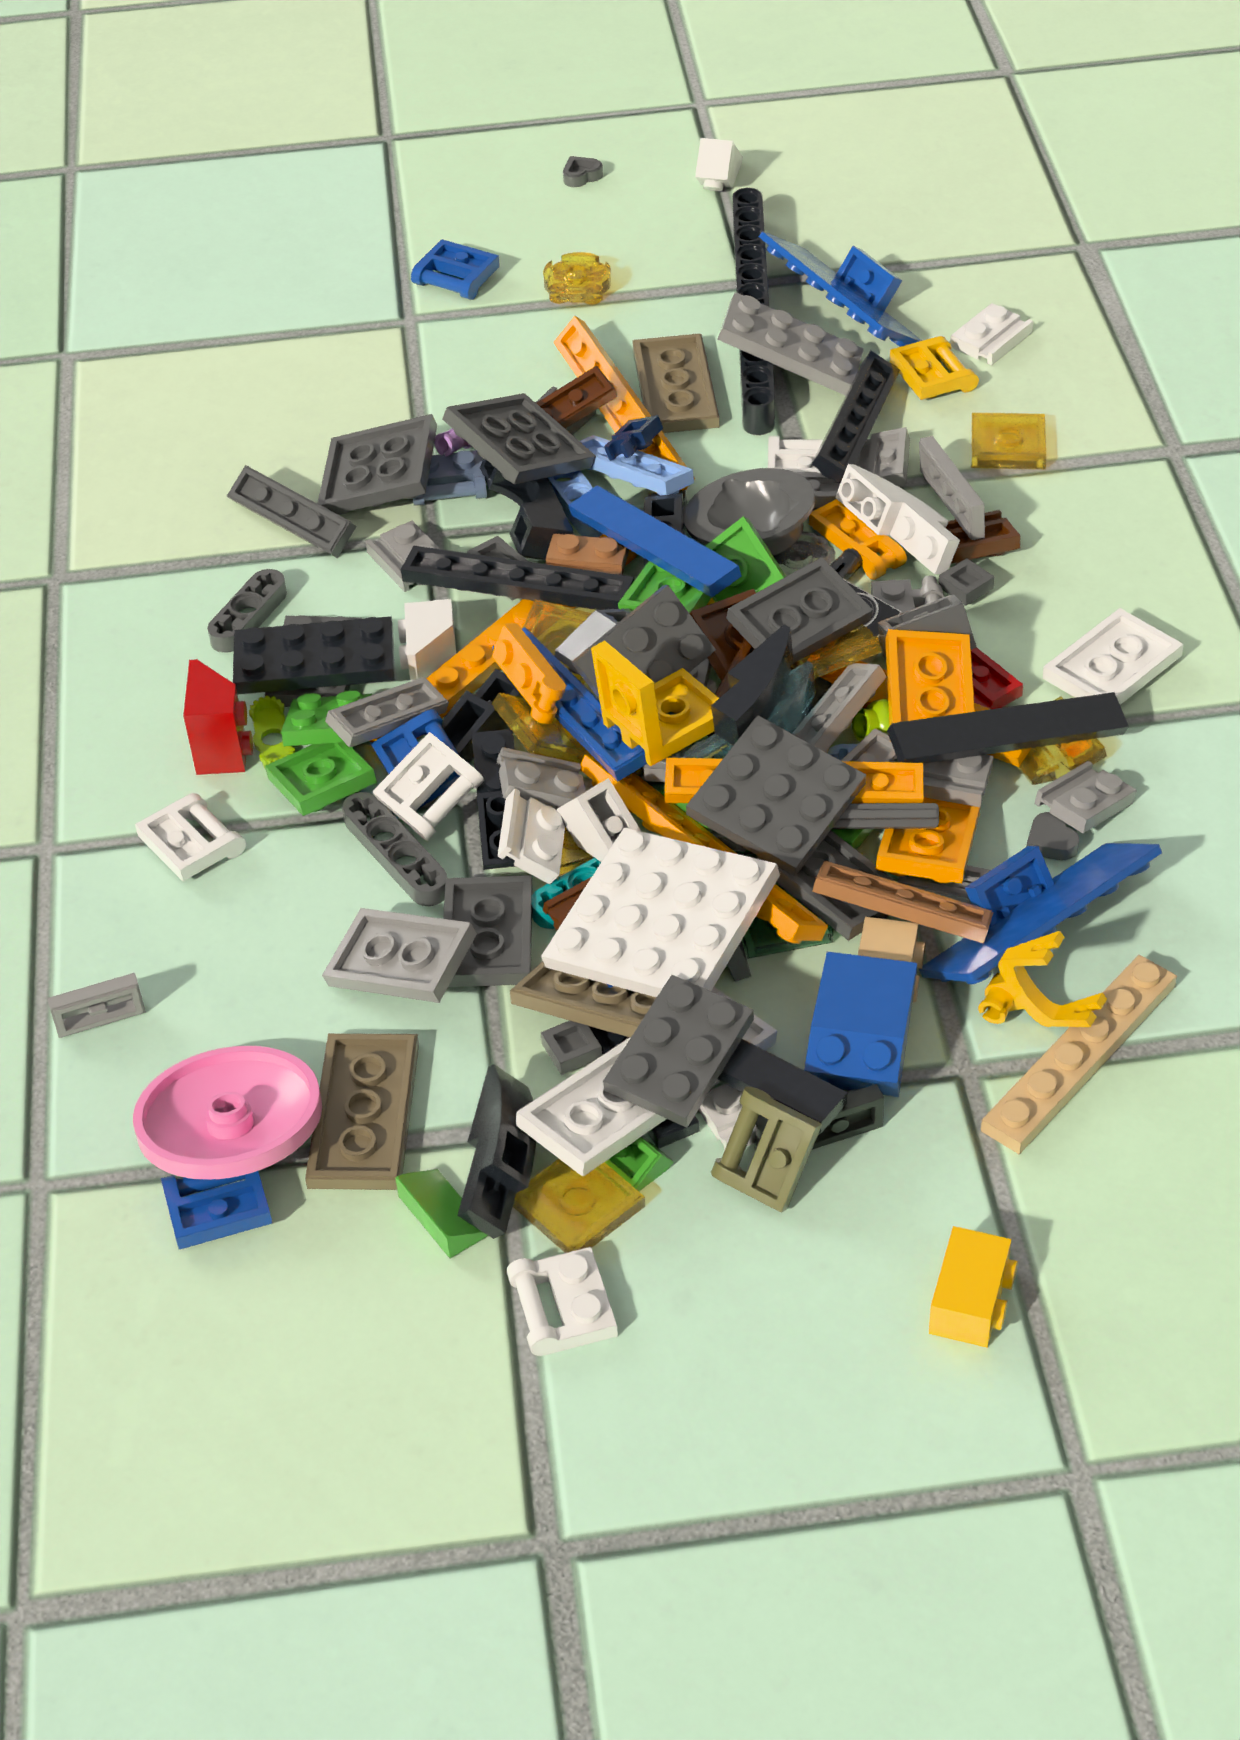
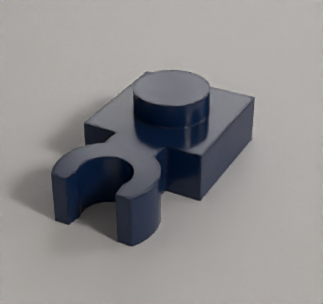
M659 415L628 420L611 436L612 441L604 446L609 461L614 460L620 454H623L625 458H629L636 450L649 447L653 443L652 439L664 429Z

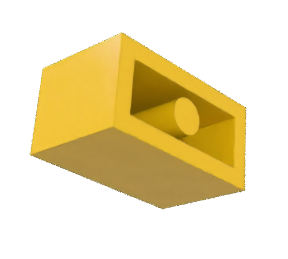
M953 1226L931 1303L929 1334L988 1348L992 1329L1002 1330L1008 1301L1000 1299L1003 1288L1012 1290L1016 1276L1018 1261L1009 1259L1011 1239Z

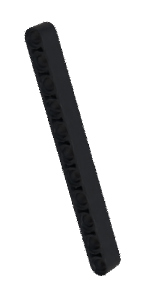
M741 188L736 190L732 196L736 293L754 297L761 304L769 307L765 242L759 238L761 232H765L763 197L758 189ZM739 349L742 426L749 434L765 435L770 433L775 426L773 364Z

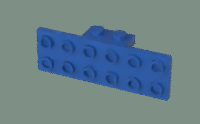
M761 232L759 238L768 244L766 250L782 260L786 258L788 260L786 266L800 275L806 274L808 276L806 282L820 291L825 289L828 292L826 298L842 308L844 306L849 308L846 314L859 323L865 324L866 322L870 326L867 330L872 335L883 341H886L887 337H889L892 342L900 347L922 341L885 312L902 280L865 251L852 246L836 273L805 248L767 232Z
M1105 843L1054 878L1051 877L1039 846L1025 847L965 887L972 905L994 912L984 944L967 938L961 939L924 964L922 969H919L923 978L940 979L942 982L951 980L964 981L967 984H976L986 980L991 976V970L998 965L1007 948L1054 933L1056 925L1066 918H1073L1084 913L1088 909V903L1097 897L1115 892L1119 888L1118 883L1126 877L1147 870L1150 867L1149 862L1162 854L1160 845Z

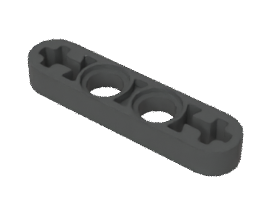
M358 792L347 797L342 804L346 827L409 897L422 906H434L443 902L445 899V879L447 874L441 865L373 794ZM364 814H369L370 821L367 822V817ZM381 832H391L394 834L391 839L386 841H379L373 838ZM403 856H413L416 858V861L409 865L396 863V860ZM423 875V879L426 883L421 885L420 876Z

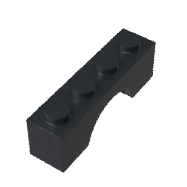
M482 460L480 470L483 476H485L489 490L510 498L520 506L509 533L517 552L525 558L546 560L553 534L574 535L573 528L548 477L513 484L506 480L502 473L489 461Z

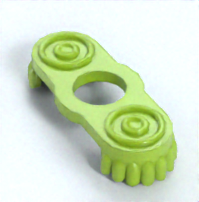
M269 696L259 697L258 701H253V705H250L249 716L252 718L255 730L253 743L256 750L260 752L259 758L264 768L266 765L296 752L295 747L283 746V741L276 745H267L262 742L263 738L268 734H281L285 722L284 703H281L280 699L276 700L274 696L271 698Z

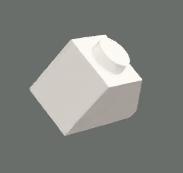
M708 138L700 139L695 177L701 185H704V189L722 191L723 187H733L743 159L734 142Z
M609 778L556 809L560 813L563 823L577 846L600 862L603 861L624 827L641 831Z

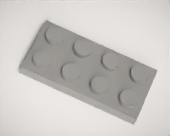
M736 292L730 301L717 339L845 396L858 372L864 349L849 339L836 337L825 332L815 324L804 323L793 318L783 310H775L761 304L754 297L743 296Z

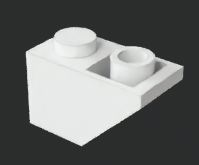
M451 599L404 603L405 619L398 620L400 643H406V645L399 646L401 669H409L410 682L422 677L427 678L456 654Z

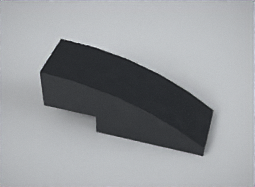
M785 624L732 668L728 672L730 689L711 705L715 734L733 746L757 715L766 720L768 719L783 694L793 661L790 627Z
M495 669L475 695L467 690L443 718L442 728L460 757L466 762H470L474 759L472 733L510 729L531 706L506 674Z

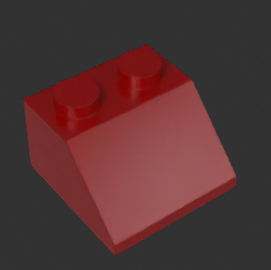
M198 659L189 660L183 717L196 775L245 772L246 755H253L252 732L245 731L244 726L247 725L246 702L239 701L236 684Z

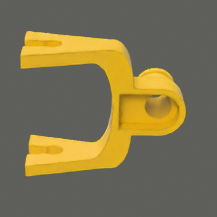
M1057 931L1006 949L998 962L1000 973H996L985 988V999L979 1004L978 1011L979 1013H984L982 1017L985 1020L994 1024L1003 1023L1009 1011L1025 1009L1036 1022L1045 1027H1091L1096 1019L1093 1011L1102 1009L1107 998L1102 992L1065 1005H1058L1050 1001L1034 984L1024 966H1043L1049 964L1054 956L1050 949L1059 948L1065 938L1061 931Z

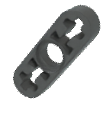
M264 569L256 572L209 622L207 629L210 644L214 650L219 652L234 651V630L259 628L286 598L285 579L280 571ZM244 608H256L255 611L250 613L239 612Z

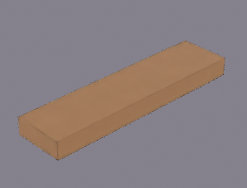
M828 861L823 862L812 891L983 944L994 913L988 909Z

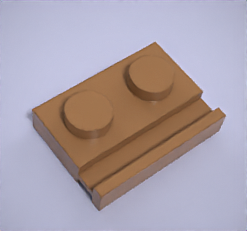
M553 534L546 556V564L623 575L629 549L609 537L599 538L575 536L572 534Z

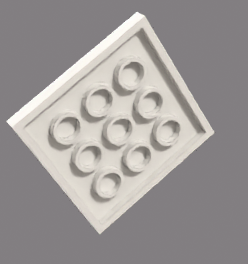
M624 827L541 955L546 968L653 997L659 995L671 975L712 991L778 880L780 873L777 864Z

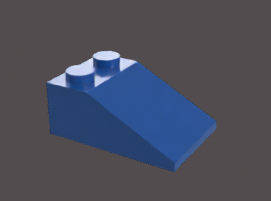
M827 951L810 1029L804 1071L842 1090L862 1089L877 1084L883 1095L899 1097L918 964Z

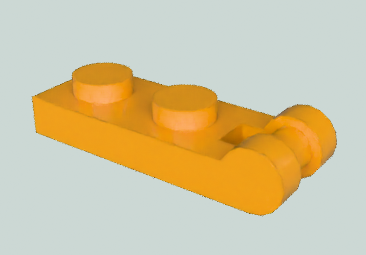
M837 499L812 511L809 515V525L843 552L848 548L854 549L861 555V566L866 575L872 580L885 575L886 569H896L907 561L904 549L887 535H877Z
M517 623L503 624L498 641L494 645L492 658L531 706V717L540 723L550 724L554 721L557 713L556 701L562 699L566 684Z

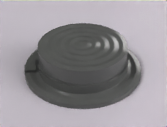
M757 468L733 473L708 484L692 497L684 511L685 528L693 539L707 545L744 516L751 521L771 554L775 556L792 546L801 536L804 527L803 522L809 517L815 505L814 489L809 480L804 476L785 469Z

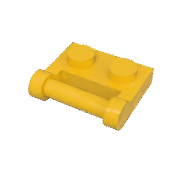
M937 336L890 350V363L900 369L899 374L920 400L933 398L958 389L965 393L970 392L977 387L979 378L973 370L966 369L951 351V344L943 336ZM938 360H941L951 373H948Z

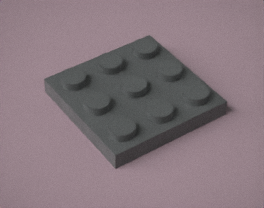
M525 393L449 406L446 408L442 418L454 430L457 436L466 440L478 451V454L483 459L489 461L502 473L506 480L513 484L589 469L592 467L596 457Z
M433 414L331 438L317 504L338 515H342L352 510L369 506L377 507L387 502L404 498L412 499L421 494H426L437 430V423Z
M757 715L686 805V815L768 862L776 863L777 867L796 877L866 784V774Z

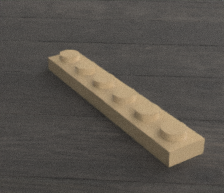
M1138 955L1103 991L1107 1000L1102 1009L1093 1011L1096 1019L1092 1026L1069 1027L987 1113L981 1122V1132L1020 1155L1175 988L1177 975Z

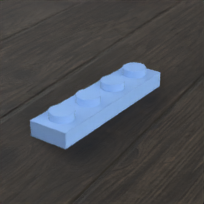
M592 435L579 441L596 456L592 467L588 470H596L607 474L610 478L632 483L635 487H643L655 491L660 496L678 494L680 489L694 483L693 469L639 450H636L629 458H625L623 454H620L614 460L609 461L604 446L610 440Z

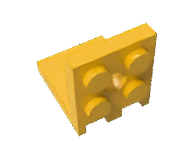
M606 641L591 648L603 724L608 729L616 724L621 729L622 741L631 749L640 745L645 751L646 762L650 766L715 731L711 705L719 697L684 668L654 683ZM668 712H673V713H675V714H674V715H669V714H666V713H668Z

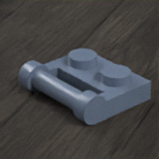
M459 451L449 456H445V454L432 455L426 494L413 498L414 506L425 505L424 501L473 495H476V499L487 498L485 476H483L480 470L482 457L478 454V451Z

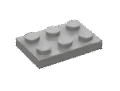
M360 908L322 976L330 987L440 1003L477 933L470 922Z

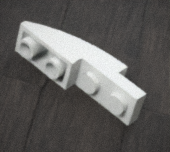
M848 464L835 498L877 535H890L934 574H942L947 571L960 542L956 536L946 529L948 520L902 488L861 467Z

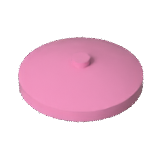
M233 1046L197 1054L173 1065L157 1076L145 1088L135 1105L133 1125L141 1152L156 1167L168 1173L186 1178L225 1179L262 1170L283 1160L301 1147L319 1123L322 1112V1099L314 1072L296 1056L269 1047Z

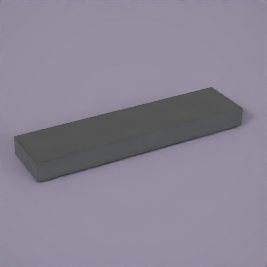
M247 465L244 466L227 494V497L335 558H338L357 527L349 520Z

